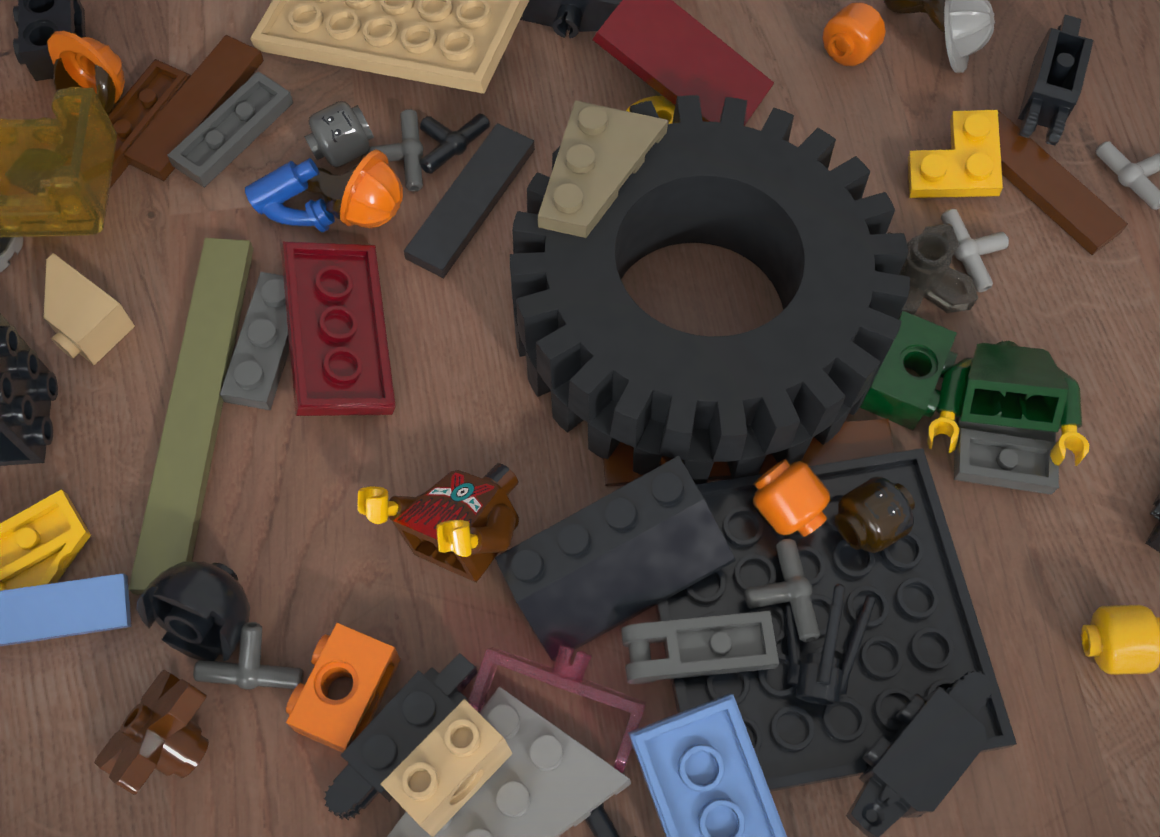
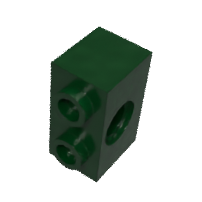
M903 311L899 317V320L902 321L899 332L860 408L914 430L922 416L931 418L938 406L940 391L935 389L939 377L943 378L945 372L956 361L958 353L951 351V347L957 332ZM905 368L916 371L920 377L909 374Z

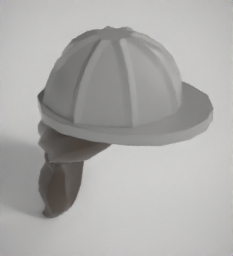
M884 0L886 7L896 13L921 12L928 14L931 21L945 33L947 55L950 65L956 73H963L967 69L969 55L982 49L989 42L994 31V12L988 0Z

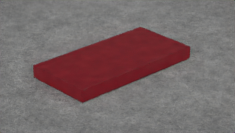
M622 0L592 39L672 104L676 105L677 96L699 95L703 122H720L725 97L748 100L744 121L745 126L774 84L771 79L672 0Z
M283 241L281 255L296 416L392 415L396 406L376 246Z

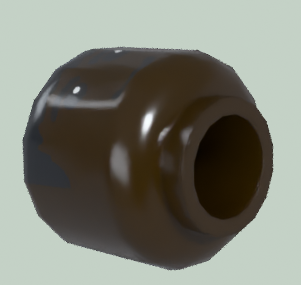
M876 476L839 499L835 523L843 539L856 550L862 548L865 551L877 553L912 531L914 524L912 510L915 508V502L910 492L902 484H893L886 478Z

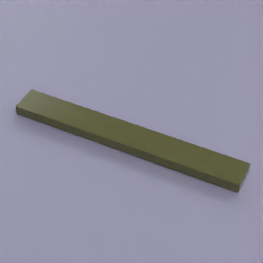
M204 239L128 588L129 591L136 595H142L149 584L166 569L181 562H192L224 402L220 392L233 356L254 250L250 240Z

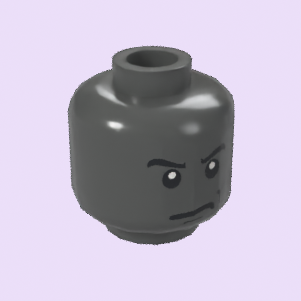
M344 101L336 102L312 114L308 120L312 133L304 136L316 160L325 157L327 162L336 168L365 155L369 150L368 140L374 138L359 106L356 105L351 108Z

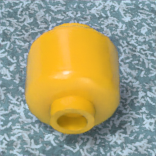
M1143 605L1101 606L1093 613L1090 625H1083L1081 640L1084 653L1087 657L1094 656L1097 665L1105 673L1111 675L1148 674L1159 667L1160 617H1155L1148 607Z

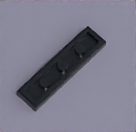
M497 123L404 249L405 259L444 279L535 150L534 140Z

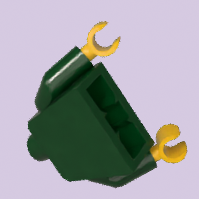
M1001 341L997 344L980 343L976 346L973 358H964L945 372L939 403L936 408V412L940 413V417L931 422L928 430L927 445L929 449H932L933 438L936 435L945 434L951 438L949 453L955 450L958 442L959 427L954 420L955 417L960 416V421L1052 432H1058L1061 429L1062 436L1050 452L1051 460L1057 466L1065 458V448L1074 453L1075 466H1078L1088 453V440L1080 433H1077V428L1082 427L1079 384L1074 378L1057 367L1048 351L1040 348L1020 347L1012 341Z

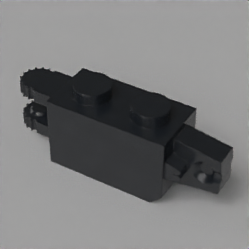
M459 653L440 673L433 667L425 674L418 670L340 755L349 764L333 780L334 784L328 786L329 790L325 791L326 797L323 799L326 800L325 806L329 807L328 811L334 812V815L340 816V819L346 818L349 820L351 817L355 819L357 814L360 815V810L365 809L379 793L390 802L393 797L385 790L381 783L464 699L468 702V699L461 692L477 675V668Z

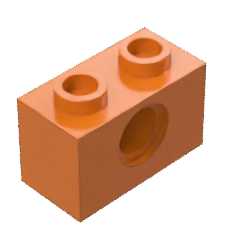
M336 623L331 635H323L315 647L311 663L315 666L306 684H298L289 698L286 707V713L289 714L286 724L295 732L343 753L370 724L401 660L395 647ZM340 677H350L353 679L352 690L346 697L339 700L328 698V689L334 680Z

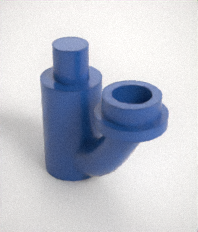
M311 158L298 165L293 161H289L245 187L246 197L252 207L259 214H265L269 219L277 223L291 226H315L323 233L329 230V225L335 222L333 213L326 211L323 199L306 202V210L293 209L283 205L285 201L308 189L307 181L319 174L318 167Z

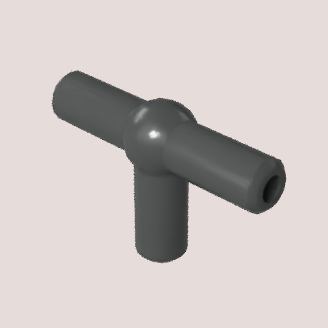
M406 109L400 114L402 143L371 146L367 154L377 149L386 154L388 162L404 160L406 188L409 191L415 192L423 188L420 162L424 148L419 141L417 112L412 109Z
M783 539L777 543L776 549L785 581L746 588L744 591L746 604L752 609L790 602L799 639L803 642H811L817 640L820 636L811 601L812 585L804 575L796 541L793 539Z
M247 622L241 629L239 663L199 660L195 663L193 678L197 682L235 684L245 690H251L258 686L295 689L298 684H303L304 671L301 668L261 665L262 626L256 622Z

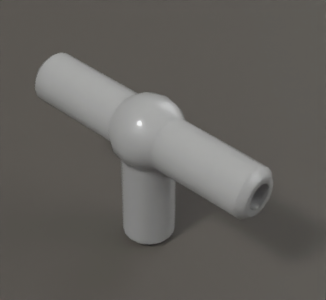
M1111 142L1102 143L1096 149V155L1118 175L1120 184L1131 188L1152 210L1160 209V190L1147 178L1160 171V153L1138 163H1131Z
M949 209L943 212L940 218L953 242L955 257L963 263L977 292H984L990 289L993 281L980 256L1006 249L1009 245L1008 236L1004 232H998L972 239L957 209Z

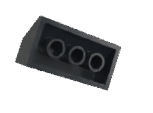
M679 456L495 557L516 603L552 661L565 656L736 561L706 501Z

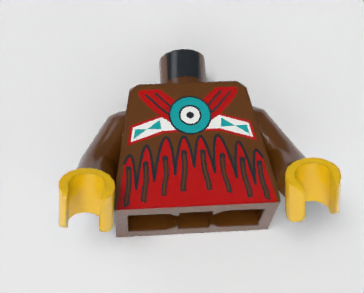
M497 463L483 478L460 470L451 471L428 491L417 497L393 496L388 502L387 489L375 486L364 487L358 491V512L366 515L367 519L374 524L385 523L389 516L414 555L477 582L497 554L506 551L511 545L514 530L519 524V516L507 495L518 485L519 481L507 466Z

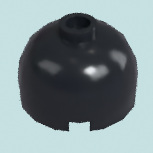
M181 562L166 569L145 589L137 600L136 608L142 621L148 628L156 621L167 631L161 640L170 647L194 659L215 661L219 654L223 655V661L231 657L240 643L241 629L245 623L249 622L250 605L243 587L238 582L236 573L221 563Z

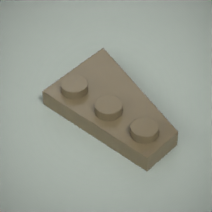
M575 100L539 210L538 228L587 238L618 197V190L631 173L635 174L645 162V155L654 143H659L667 133L668 120Z

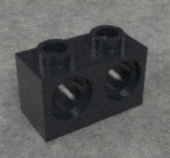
M18 0V6L13 7L14 20L18 28V38H14L13 47L18 62L21 65L26 64L35 81L53 79L54 65L48 51L47 41L56 31H67L76 34L80 38L86 37L85 10L80 0Z

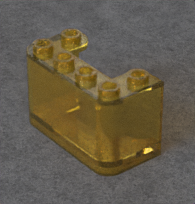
M69 87L57 91L53 96L51 104L57 119L48 117L39 119L0 118V237L94 235L103 230L117 133L93 88Z

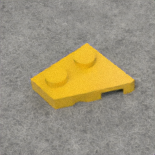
M62 489L0 523V591L57 583L90 538V532L68 494Z

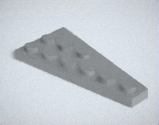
M499 686L479 714L504 737L513 754L434 837H559L572 826L576 827L591 815L594 809L611 796L619 794L631 785V780ZM405 812L387 837L431 836Z

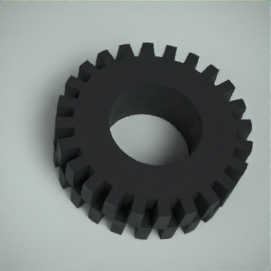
M699 95L677 96L672 124H668L667 133L659 143H654L645 155V162L635 174L631 173L618 190V197L587 238L538 228V214L550 177L537 172L527 187V212L517 211L512 229L514 254H510L511 289L518 353L520 357L526 356L528 380L537 397L551 392L553 419L567 433L583 420L588 423V450L600 458L608 460L618 444L622 442L634 447L633 472L645 475L659 467L662 456L669 458L679 456L696 485L707 483L714 462H728L731 479L758 475L766 455L772 454L777 463L783 459H787L790 464L801 461L813 437L822 445H825L840 431L848 414L854 416L860 408L902 323L898 318L908 299L910 290V277L899 275L908 255L906 237L904 233L886 234L895 212L893 203L886 192L862 198L871 172L867 166L855 156L829 171L828 167L836 139L822 129L817 128L799 147L789 142L794 115L784 110L773 107L760 131L744 126L748 100L725 97L720 122H703ZM652 101L630 106L629 112L659 118ZM560 146L552 153V170ZM684 243L711 244L734 251L759 267L775 287L781 300L783 311L768 323L748 332L729 336L694 335L673 329L648 315L630 297L621 279L638 260L658 249Z

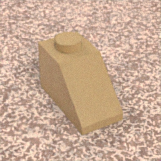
M53 253L46 259L44 319L56 333L51 340L72 359L80 354L95 365L135 325L118 301Z

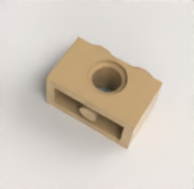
M464 699L381 785L431 837H434L513 753L504 737Z

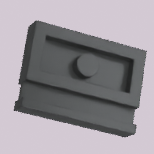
M960 416L956 417L959 436L954 452V480L1050 495L1059 488V466L1055 465L1050 457V452L1056 444V432L960 421Z

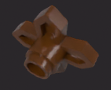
M162 670L142 696L140 704L134 707L128 714L120 730L112 736L94 763L100 769L110 774L109 778L115 784L133 795L138 793L154 769L166 776L175 774L180 778L186 777L200 763L209 745V740L201 735L202 729L190 721L205 701L207 695L183 679L180 680L166 670Z

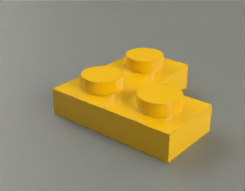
M998 110L953 111L950 119L952 150H915L909 152V198L1000 196L1003 184Z

